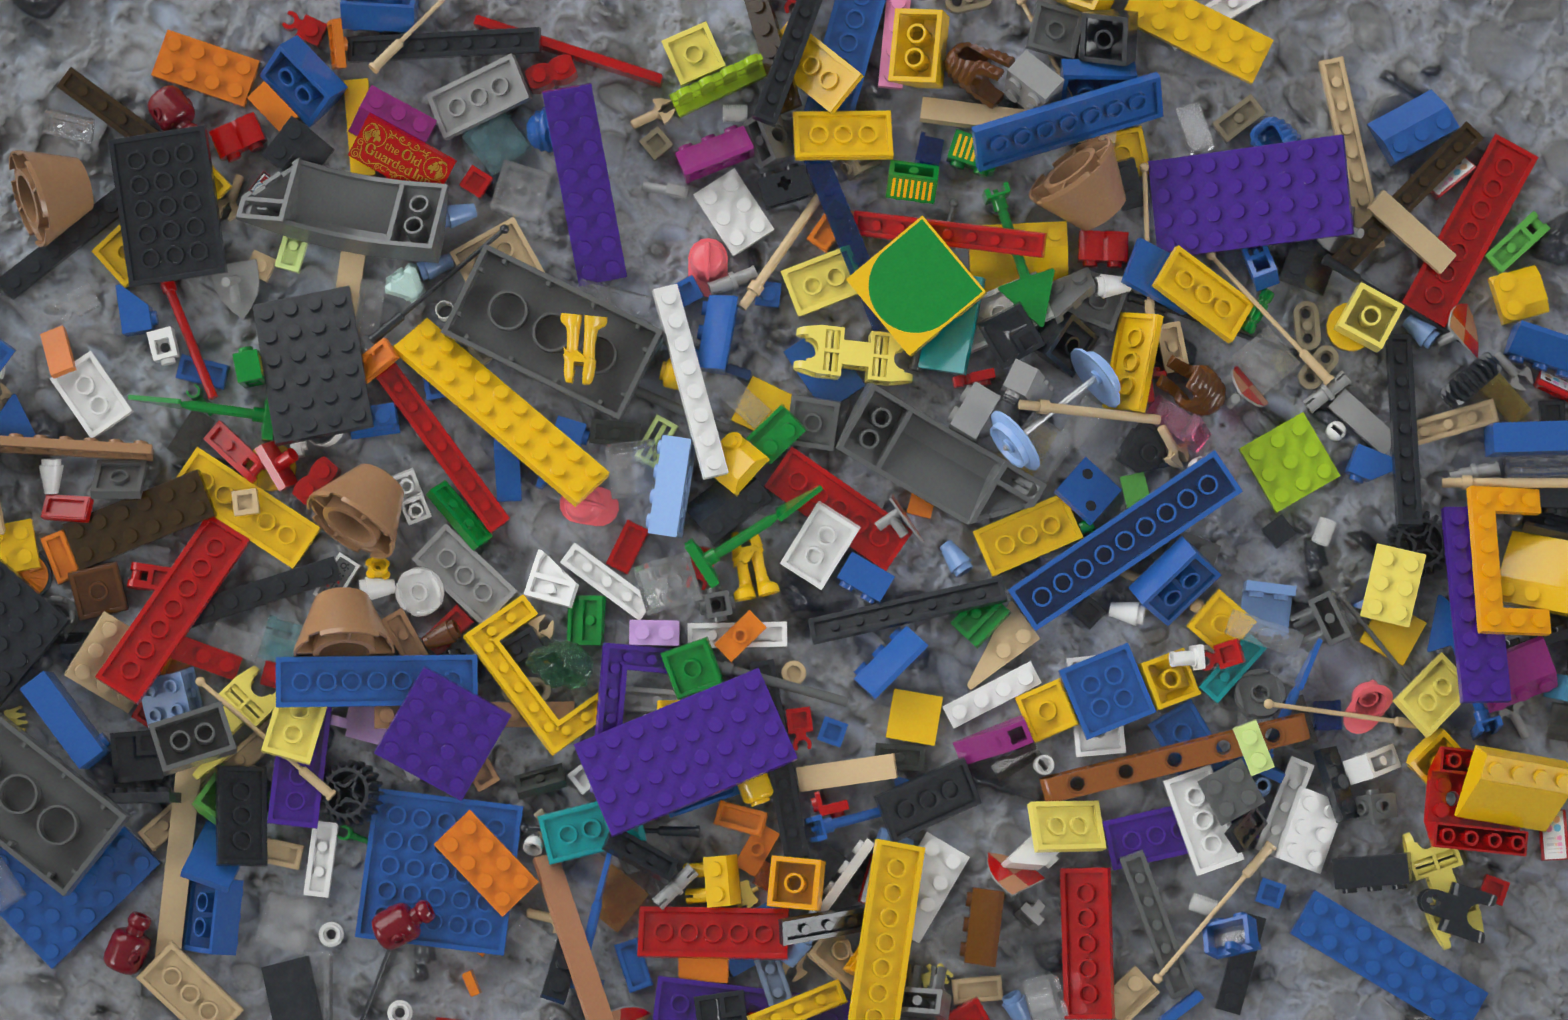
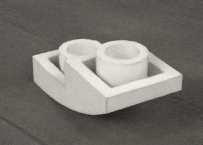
M410 468L392 475L404 491L402 511L408 525L432 517L414 469Z

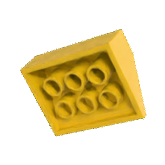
M1067 221L1013 224L1014 229L1047 233L1044 258L1024 256L1029 274L1035 271L1040 273L1053 268L1055 270L1053 281L1068 275ZM1002 224L983 225V226H992V227H1000V228H1003V227H1002ZM967 249L968 270L973 276L986 279L984 286L986 292L1020 278L1012 254Z
M1475 745L1454 815L1461 818L1546 832L1568 799V763L1565 760Z

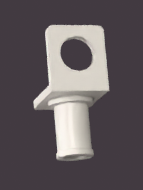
M1198 644L1188 646L1189 651H1171L1169 653V663L1171 667L1190 665L1192 671L1202 670L1209 665L1205 664L1204 650L1215 653V651L1209 645Z

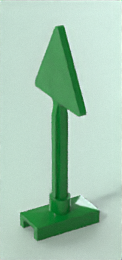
M1003 183L1000 189L1001 192L998 189L993 190V195H991L989 188L985 189L982 194L984 204L993 205L1003 228L1014 229L1007 210L1009 206L1006 198L1009 197L1011 192L1009 183ZM1012 255L1020 279L999 286L998 291L1013 304L1020 301L1029 317L1037 325L1043 327L1055 270L1052 268L1030 275L1024 256Z
M128 395V400L175 409L182 407L190 411L252 419L253 422L262 423V441L271 442L273 439L267 397L264 408L254 407L250 409L192 400L181 401V399Z
M819 485L776 507V513L764 517L715 549L711 548L704 553L693 538L684 543L685 549L712 589L720 584L718 575L712 565L719 562L720 558L773 525L777 519L780 522L786 519L821 492L823 488Z

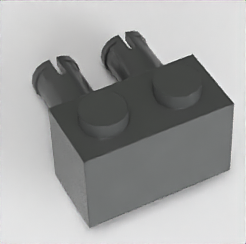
M1334 590L1309 600L1308 608L1290 615L1291 622L1300 619V621L1293 624L1296 630L1315 620L1320 626L1319 630L1300 638L1302 644L1311 642L1303 646L1306 652L1312 650L1318 638L1323 640L1321 645L1327 643L1329 646H1334L1355 636L1354 630L1341 603L1337 600Z
M908 964L901 1017L949 1020L952 996L944 990L947 968L931 966L929 988H920L924 967L921 965H914L913 967L912 964Z

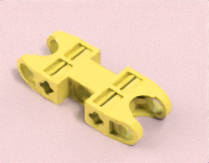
M812 325L797 328L796 336L805 339L815 349L814 357L806 358V361H794L793 369L799 373L814 378L838 380L841 376V369L865 371V384L868 382L875 385L894 386L913 382V374L904 372L894 361L895 354L902 353L904 349L891 333L871 331L868 335V342L844 340L845 327Z
M252 666L236 676L219 695L259 728L273 713L276 703V692L273 695L269 694L264 697L253 693L251 689L254 683L253 679L259 674L260 669L257 666ZM223 706L233 736L245 723ZM229 756L200 765L192 776L197 780L205 777Z
M1410 832L1403 834L1404 852H1411L1413 880L1418 881L1425 878L1429 889H1437L1448 893L1451 883L1456 882L1452 868L1464 865L1459 850L1439 847L1423 849L1417 842H1414ZM1433 899V903L1430 905H1435L1436 900ZM1478 904L1469 909L1467 920L1472 928L1484 933L1481 911ZM1425 913L1430 930L1443 950L1450 949L1451 943L1449 938L1451 934L1437 930L1440 918Z

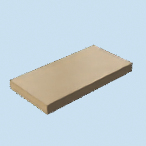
M173 941L136 977L180 1020H235L244 1011V1008Z

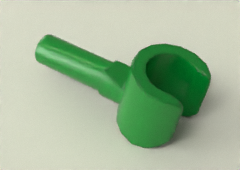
M194 384L198 389L196 395L192 396L186 390L187 396L193 401L206 402L203 398L204 392L197 384Z
M1084 520L1078 522L1082 535L1096 530L1094 524L1089 526Z
M340 826L348 830L346 837L337 835L340 840L348 841L352 839L365 844L368 843V838L355 833L352 827Z

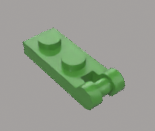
M1532 211L1484 256L1499 274L1503 273L1551 229L1546 223L1543 224L1537 218L1539 215L1535 211ZM1529 224L1536 230L1533 235L1526 228Z

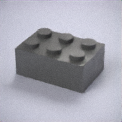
M222 701L148 724L164 776L237 753Z

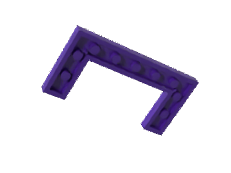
M603 643L595 735L623 724L627 670L668 674L660 653L670 649Z

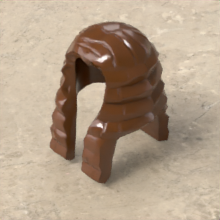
M960 42L945 57L944 65L948 78L953 79L954 84H959L960 88L965 89L967 94H972L975 99H980L982 104L987 105L991 109L995 108L1005 95L990 82L989 78L998 81L1004 74V69L991 64L993 60L1010 68L1015 62V58L999 50L985 49L970 42Z
M1172 355L1166 366L1177 374L1189 378L1186 388L1192 392L1194 398L1190 400L1181 388L1163 374L1158 379L1156 386L1171 395L1180 408L1185 409L1191 414L1202 417L1214 414L1221 409L1226 399V387L1209 365H1189Z

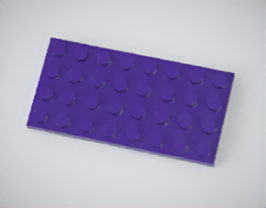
M1342 134L1148 161L1156 245L1170 254L1174 247L1178 245L1191 255H1200L1354 235L1345 140Z
M759 668L574 744L612 837L798 760Z

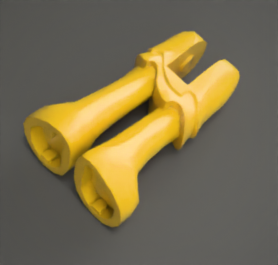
M561 313V323L567 329V348L564 347L563 354L566 383H574L576 366H583L582 384L590 385L592 383L596 369V337L599 329L606 326L608 317L584 316V344L582 353L578 350L583 315Z
M738 531L732 532L731 538L739 534ZM759 534L749 539L750 546L741 547L740 545L732 550L733 569L737 568L739 587L733 593L735 602L756 598L748 568V563L751 559L758 597H766L780 592L778 584L770 581L763 559L764 549Z

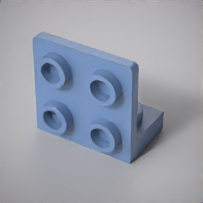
M1251 580L1244 581L1241 608L1257 621L1248 632L1282 637L1288 636L1292 597L1296 596L1297 586Z
M194 667L184 668L156 678L141 700L147 725L204 707L199 687L195 683Z

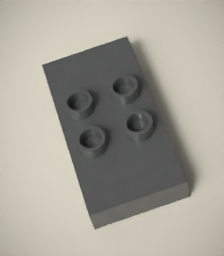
M484 244L441 331L443 335L618 421L622 420L664 335L663 330L487 244ZM561 313L583 315L578 350L582 353L584 344V316L608 317L606 326L599 329L595 344L596 369L590 385L582 384L583 366L575 367L576 373L573 384L566 383L563 354L564 347L567 348V329L561 323Z
M0 712V847L62 896H69L132 816Z

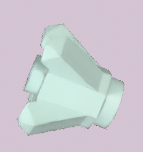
M408 263L404 269L400 267L392 275L386 277L385 293L404 298L406 301H410L411 304L426 292L424 284L420 279L418 267L414 263Z

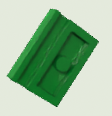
M781 404L746 439L770 459L769 463L772 464L807 429L785 408L784 404Z
M575 596L572 609L568 608L567 645L603 646L606 596Z
M1002 603L960 612L950 624L978 649L1011 614V611Z

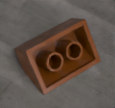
M972 887V892H967L965 906L970 907L969 917L964 916L962 931L967 932L966 941H961L959 956L963 957L964 963L996 967L1004 891Z

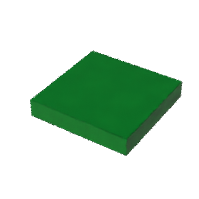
M708 636L660 653L677 700L724 682Z

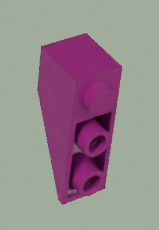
M1019 715L952 743L958 758L964 757L966 763L970 764L1013 751L1034 741L1024 717Z

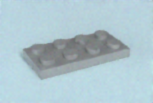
M512 53L426 95L444 140H449L532 100L516 56Z
M446 523L412 558L419 567H425L436 573L443 583L444 590L479 624L501 610L518 592L475 550L473 551Z

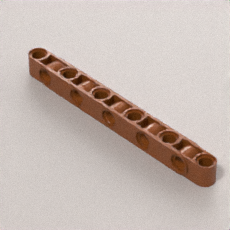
M1305 713L1293 714L1258 723L1268 750L1311 738ZM1270 728H1275L1279 731L1278 737L1274 740H1269L1265 737L1266 731ZM1232 729L1047 775L1040 778L1039 781L1045 801H1063L1242 757L1243 754ZM1222 740L1228 741L1230 743L1228 751H1218L1216 749L1218 742ZM1171 753H1179L1182 757L1181 761L1177 764L1169 763L1167 758ZM1122 765H1130L1133 768L1129 776H1123L1119 773V768ZM1074 777H1081L1084 780V785L1080 788H1074L1071 786L1070 781Z

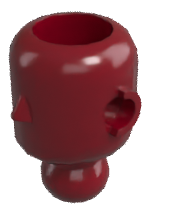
M173 85L162 87L149 98L147 104L148 111L163 131L198 126L192 122L195 117V109L191 100L178 87Z
M427 900L417 902L413 908L405 903H397L374 916L371 922L375 937L384 949L394 950L418 938L421 934L420 924L432 922L435 918V913Z
M133 911L128 917V926L114 930L103 956V961L107 967L125 975H133L139 972L151 945V940L144 934L151 925V918L149 916Z

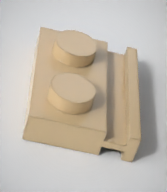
M1135 965L1114 984L1115 1018L1117 1020H1132L1160 993Z

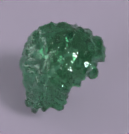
M568 640L562 642L555 641L554 643H549L548 646L535 648L533 652L528 654L525 662L526 666H529L533 673H539L541 680H544V684L550 685L552 689L561 686H567L569 689L586 686L587 680L591 678L590 675L593 673L594 667L589 653L580 647L578 643H572Z

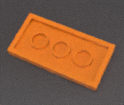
M167 29L151 76L245 108L248 100L247 97L250 95L261 62L260 60Z
M471 810L462 816L433 844L502 917L539 883Z

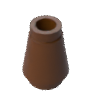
M445 620L427 633V635L423 636V641L427 649L430 650L456 643L457 639L461 638L462 635L455 620Z

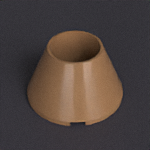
M1099 136L1077 145L1052 163L1054 169L1046 176L1041 174L1029 191V197L1032 202L1083 231L1094 229L1109 220L1121 209L1126 201L1112 140L1108 136H1105L1104 140H1101Z
M15 150L10 153L9 169H14L15 180L11 181L16 205L30 236L35 235L38 239L35 241L37 246H47L93 209L94 198L91 183L86 169L79 158L25 150Z
M360 464L313 492L307 499V509L310 510L312 508L315 513L312 517L314 521L337 542L357 553L360 550L371 553V558L384 559L391 556L395 549L404 491L396 479L384 470L370 464Z
M349 587L328 589L315 597L294 647V657L393 656L395 652L394 643L368 594L362 590Z

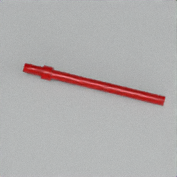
M174 281L161 283L162 292L164 295H167L209 400H213L218 395L177 296L176 284Z

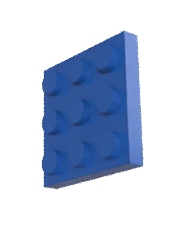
M1128 643L1058 671L1086 740L1156 712Z

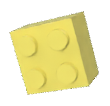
M1361 282L1356 286L1333 330L1377 353L1383 348L1405 305Z

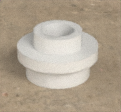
M336 922L325 923L319 930L321 943L328 947L339 945L344 938L343 928ZM330 929L336 932L334 939H330L327 936Z
M397 1000L391 1003L387 1015L389 1020H411L413 1010L408 1002ZM398 1008L404 1009L405 1015L403 1017L396 1015Z

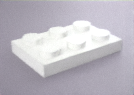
M735 168L693 194L733 257L774 232L773 226Z
M89 351L75 361L77 370L55 379L51 377L50 380L90 438H97L134 411L94 353Z
M818 501L780 564L822 590L861 527L821 501Z
M1299 786L1274 857L1321 874L1338 825L1327 796Z

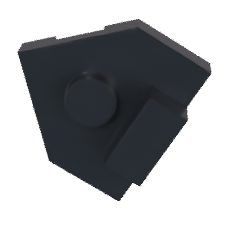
M1138 423L1136 428L1131 429L1119 447L1121 451L1115 458L1134 473L1170 467L1164 460L1167 457L1166 446L1157 430L1158 427L1147 423Z

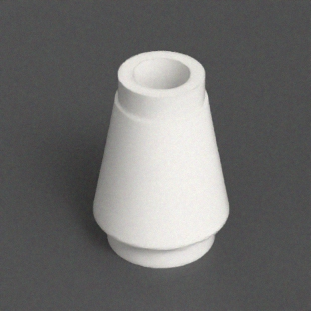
M1100 274L1099 277H1094V282L1098 289L1094 294L1096 297L1101 296L1102 299L1130 292L1131 288L1121 283L1123 276Z
M60 458L41 459L39 469L44 494H59L64 465H61Z
M365 577V579L359 580V590L366 592L370 599L374 600L395 594L394 579H370Z
M1111 602L1109 609L1110 617L1137 626V624L1143 625L1146 607L1141 605L1140 602Z

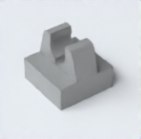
M1039 899L1031 906L1026 902L1018 908L1014 915L1033 931L1044 921L1040 912L1045 908V905Z

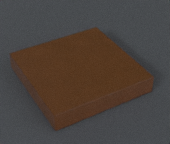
M117 561L68 572L80 621L100 617L104 611L113 614L129 610Z

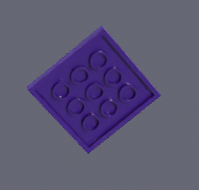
M424 666L377 745L374 754L462 801L512 715Z

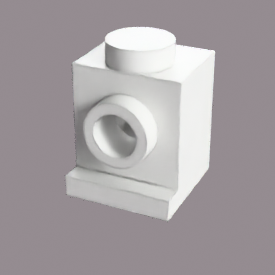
M169 326L146 332L153 361L156 363L161 362V366L175 364V359L181 357L175 329ZM169 344L170 350L164 353L162 351L163 345Z

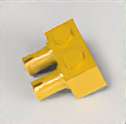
M737 854L703 857V862L689 864L699 874L695 878L705 877V887L687 888L685 895H693V897L686 898L687 904L707 902V908L742 904Z

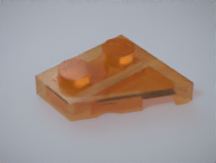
M611 864L603 893L602 909L599 918L618 933L650 894L618 867Z

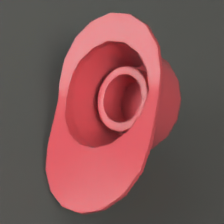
M706 238L694 243L690 249L688 277L693 275L704 297H709L711 293L707 282L727 276L728 256L722 243L716 239Z
M597 487L576 507L561 496L560 510L564 517L574 523L605 526L616 518L619 511V502L610 490Z
M1373 679L1369 682H1363L1354 688L1351 703L1345 712L1382 717L1393 702V694L1388 687L1378 684ZM1343 717L1345 728L1355 734L1366 733L1379 722Z

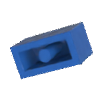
M851 552L837 576L841 587L850 592L853 589L862 593L860 598L872 605L875 601L881 602L895 578L892 574L854 552Z

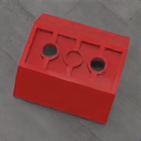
M1440 746L1428 770L1424 824L1431 847L1527 856L1529 831H1520V827L1461 818L1454 815L1474 750ZM1449 792H1453L1456 797L1455 803L1451 806L1446 802V796Z

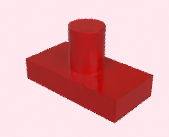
M275 441L261 444L254 449L279 492L293 488L298 480L290 465L295 463L299 456L293 448H289L281 453L279 447L275 445Z

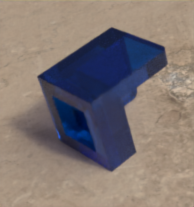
M921 131L914 163L939 166L944 140L925 136L926 132Z
M1341 700L1313 701L1312 707L1341 711ZM1313 713V731L1342 730L1341 716Z

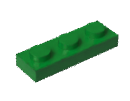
M446 480L430 489L426 494L473 551L493 537Z

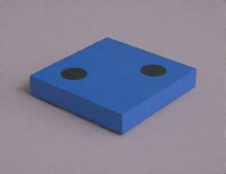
M1085 457L1058 486L1054 493L1090 526L1122 489Z

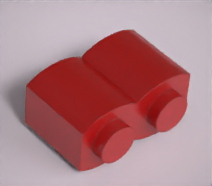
M568 54L556 56L548 63L532 65L525 71L532 94H542V91L551 90L555 85H567L578 78L572 57Z
M254 112L243 115L232 122L209 131L220 159L223 161L227 160L229 163L242 157L241 154L245 151L256 152L264 148L263 144L268 141Z
M1079 230L1077 262L1083 263V267L1092 268L1097 267L1098 263L1107 264L1108 268H1122V264H1127L1129 232Z
M321 457L312 465L309 475L301 478L296 483L292 494L307 506L309 496L340 477L341 469L327 457Z

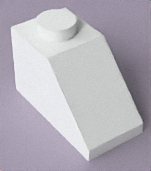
M1393 743L1343 761L1345 773L1351 785L1373 779L1401 767Z
M1031 835L1001 865L1004 868L1038 871L1044 866L1050 868L1059 860L1056 856L1059 852L1035 853Z

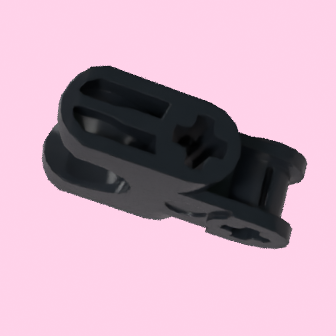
M1452 882L1448 893L1427 888L1419 892L1416 902L1421 911L1440 918L1437 930L1482 944L1485 940V934L1472 928L1467 920V914L1469 909L1476 904L1494 906L1497 897L1493 894ZM1433 897L1436 900V904L1430 905V903L1426 902L1427 898Z

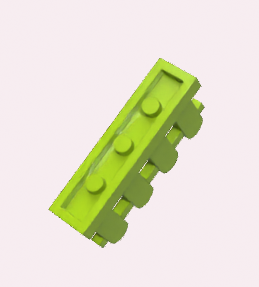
M761 53L752 54L735 64L729 65L712 75L703 77L699 81L669 94V98L679 118L766 78L762 63L764 59Z

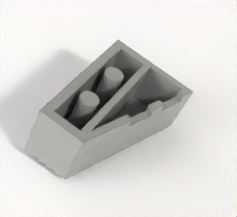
M1015 359L999 394L1003 396V401L1015 406L1020 399L1031 401L1044 399L1050 401L1055 388L1050 386L1049 381L1045 380L1043 382L1045 376L1039 369Z

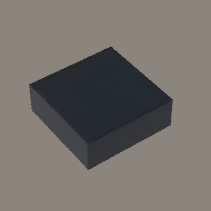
M1565 400L1538 401L1539 421H1566Z
M1282 514L1261 529L1276 549L1297 534Z
M1087 596L1071 614L1090 630L1107 611L1092 597Z

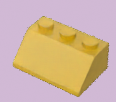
M895 8L888 75L889 82L917 88L943 89L944 61L950 17L943 10Z

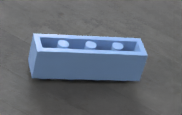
M662 435V440L658 442L657 454H660L659 462L655 465L653 477L656 479L655 488L650 492L649 500L652 503L651 513H648L646 518L648 533L683 538L696 452L692 439Z

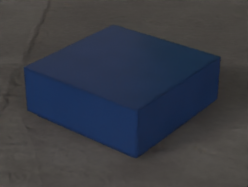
M728 364L726 375L749 383L752 372L751 370Z

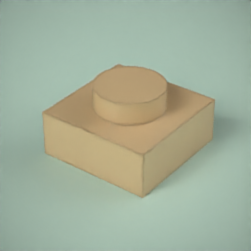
M254 249L249 260L257 259L259 280L268 283L275 268L276 259Z
M257 488L231 491L235 517L260 514Z

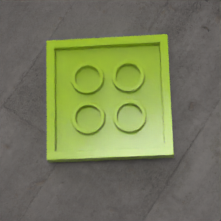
M1304 412L1238 449L1275 513L1341 476Z

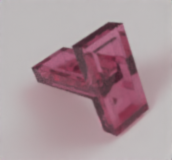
M1158 395L1146 412L1147 414L1160 415L1161 422L1159 426L1166 425L1171 434L1184 441L1189 449L1197 454L1211 436V432L1202 418L1196 414L1191 416L1160 395Z

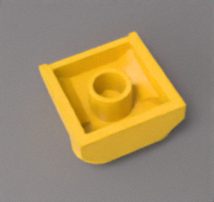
M1535 265L1504 272L1487 279L1501 326L1549 312L1548 297L1541 275Z
M731 432L720 441L729 473L714 477V479L738 496L742 489L770 459L748 442L740 433Z
M1185 648L1175 650L1174 652L1185 651ZM1169 653L1138 664L1139 671L1156 711L1201 694L1190 665L1171 667Z
M1439 728L1431 736L1425 737L1407 757L1406 763L1409 769L1415 772L1426 785L1428 770L1440 746L1461 748L1443 728Z

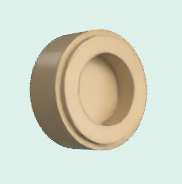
M789 661L782 668V678L801 684L805 680L806 669L798 661Z

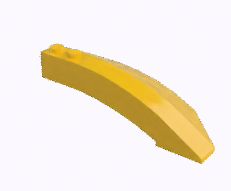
M1512 530L1500 568L1503 604L1526 609H1549L1552 614L1568 617V540Z

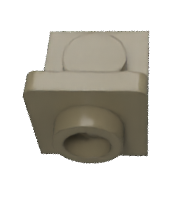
M838 160L841 171L847 176L849 181L854 180L859 174L871 170L882 163L881 160Z

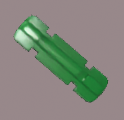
M1266 288L1258 296L1259 300L1257 299L1265 310L1269 306L1267 304L1271 303L1274 297V293ZM1255 305L1247 316L1248 320H1245L1241 327L1244 332L1250 335L1254 333L1257 328L1256 324L1263 317V314Z

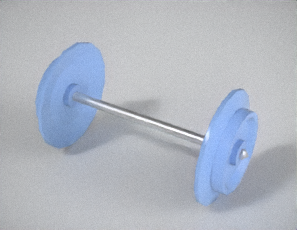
M1075 348L1071 352V362L1083 384L1058 404H1068L1084 390L1088 389L1100 402L1108 407L1116 408L1120 404L1119 391L1121 386L1112 367L1094 351L1086 352L1083 349ZM994 411L990 416L992 424L990 428L991 437L999 451L1013 465L1019 468L1025 466L1029 470L1036 471L1040 466V459L1027 435L1055 413L1042 415L1030 426L1022 430L1009 416L1001 411Z

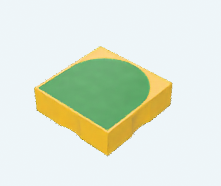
M923 215L846 279L910 357L935 338L947 324L960 317L987 294Z

